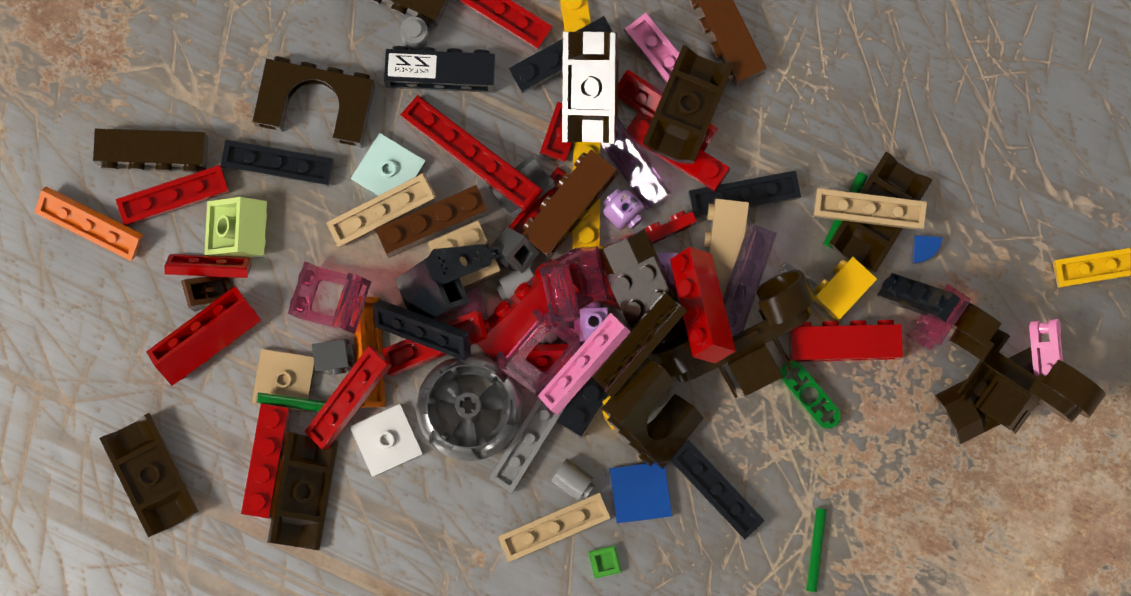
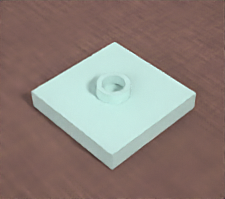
M379 133L352 175L351 180L379 196L418 176L426 161Z

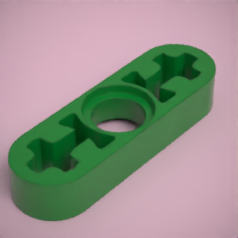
M790 361L792 369L796 367L799 371L796 374L797 378L800 381H803L804 378L808 380V383L803 384L796 391L793 387L798 385V383L793 378L788 380L785 377L788 373L785 363L780 368L783 376L780 379L781 382L820 428L831 429L835 427L841 417L839 409L799 362ZM807 387L814 388L817 392V399L813 403H807L802 398V392ZM822 399L826 402V404L822 405V408L826 412L831 410L834 413L831 417L832 423L829 421L823 423L821 421L823 413L819 409L815 413L811 410Z

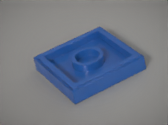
M647 464L610 468L617 524L672 517L666 468L661 469L655 464L651 467Z

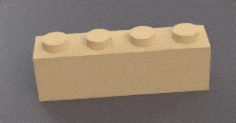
M714 199V204H709L707 220H712L711 231L705 232L704 247L709 248L708 253L712 254L725 309L727 312H736L749 202Z

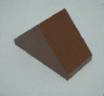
M205 276L181 281L188 308L194 312L205 309L232 289L229 277Z

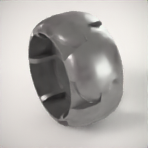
M471 355L465 361L454 357L438 364L426 376L419 389L416 413L422 433L435 449L453 459L478 461L499 453L514 438L521 422L522 399L514 378L499 363L480 355ZM462 375H477L489 380L493 385L489 386L478 398L473 393L462 394L454 378L457 379ZM437 399L455 404L457 413L463 418L454 430L453 436H450L438 421L436 414ZM466 400H471L476 405L475 410L471 409L472 413L467 414L465 409L461 408L462 404L466 403ZM503 408L502 417L496 429L485 438L483 437L478 440L473 420L479 417L482 409L499 410Z

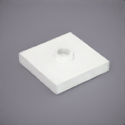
M401 404L350 426L372 477L423 455Z

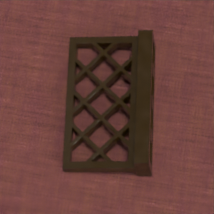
M663 292L630 330L629 335L592 375V378L602 386L608 395L613 397L687 310L666 292Z

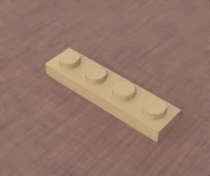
M422 173L326 222L337 246L341 247L434 200L436 196L425 174Z
M817 188L813 217L923 230L927 202Z
M600 493L500 535L498 539L507 561L511 562L610 519V516Z

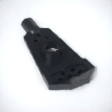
M483 244L433 249L424 263V268L429 279L444 285L490 266L491 260L502 257L499 246L488 249ZM460 257H464L467 260L466 266L461 264Z

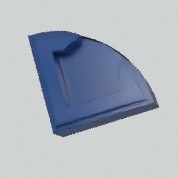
M915 235L912 264L922 263L933 257L939 250L943 237Z

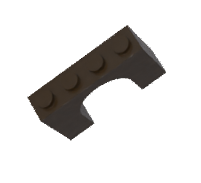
M275 56L274 60L266 58L252 122L256 127L282 132L288 104L292 96L305 86L322 85L332 90L339 100V111L333 134L335 143L362 148L375 83L374 80L370 79L369 75L355 72L354 76L343 74L344 71L339 68L328 67L327 70L317 69L316 64L301 62L300 65L290 63V59Z
M647 357L602 409L609 416L607 422L618 430L617 433L623 439L629 442L628 446L639 454L638 457L650 467L655 464L664 469L704 417L694 405L674 394L658 415L647 424L653 408L674 383L672 377L663 367Z

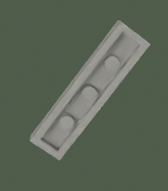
M538 398L488 479L513 493L566 406L556 415Z

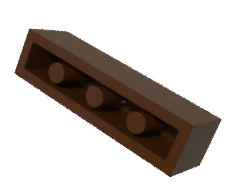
M688 0L693 10L697 9L701 16L698 21L704 34L709 33L713 41L710 43L715 57H721L723 63L734 64L728 82L732 81L734 86L737 87L765 74L767 67L734 0Z
M592 149L588 154L584 152L579 156L574 164L576 166L575 170L570 176L565 174L557 184L559 188L553 197L549 195L540 205V209H542L535 218L533 216L530 217L522 228L524 230L522 235L549 259L619 175L616 168Z
M477 185L378 227L375 230L387 257L390 258L487 216L488 210Z

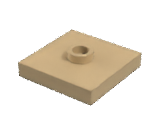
M261 349L251 403L261 405L256 403L258 392L309 399L315 368L314 358ZM289 408L291 410L307 412L304 409Z

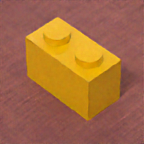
M854 257L848 262L842 259L832 270L836 275L829 282L824 279L814 290L817 293L814 301L835 321L840 320L877 280Z

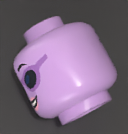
M620 189L615 190L603 202L605 205L604 215L620 230L626 227L633 229L643 220L640 216L644 209L643 204L627 189L622 191Z

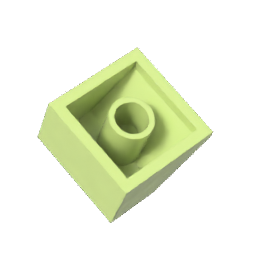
M245 197L207 201L204 255L230 257L264 256L267 201Z

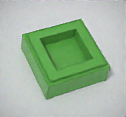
M615 545L588 552L594 579L621 573Z

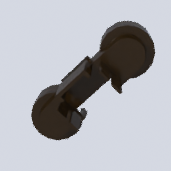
M801 270L781 273L755 289L760 300L758 304L761 309L758 311L763 321L732 336L736 352L716 364L694 358L687 332L673 340L657 345L651 352V355L658 365L663 367L671 377L675 376L679 382L691 381L719 368L732 394L737 398L736 387L724 367V364L728 363L744 395L747 396L783 378L765 343L773 340L788 369L792 370L790 360L777 337L798 327L810 318L812 312L809 306L814 302L815 294Z
M963 301L948 322V325L954 330L949 343L978 363L958 390L959 395L965 401L968 400L987 372L990 371L996 376L974 406L1007 429L1012 430L1014 434L1018 432L1038 403L1070 423L1079 414L1087 418L1091 417L1106 396L1102 388L1087 376L1059 359L1046 376L1041 373L1038 377L999 353L1010 338L1009 334L998 329L1002 323L974 304Z

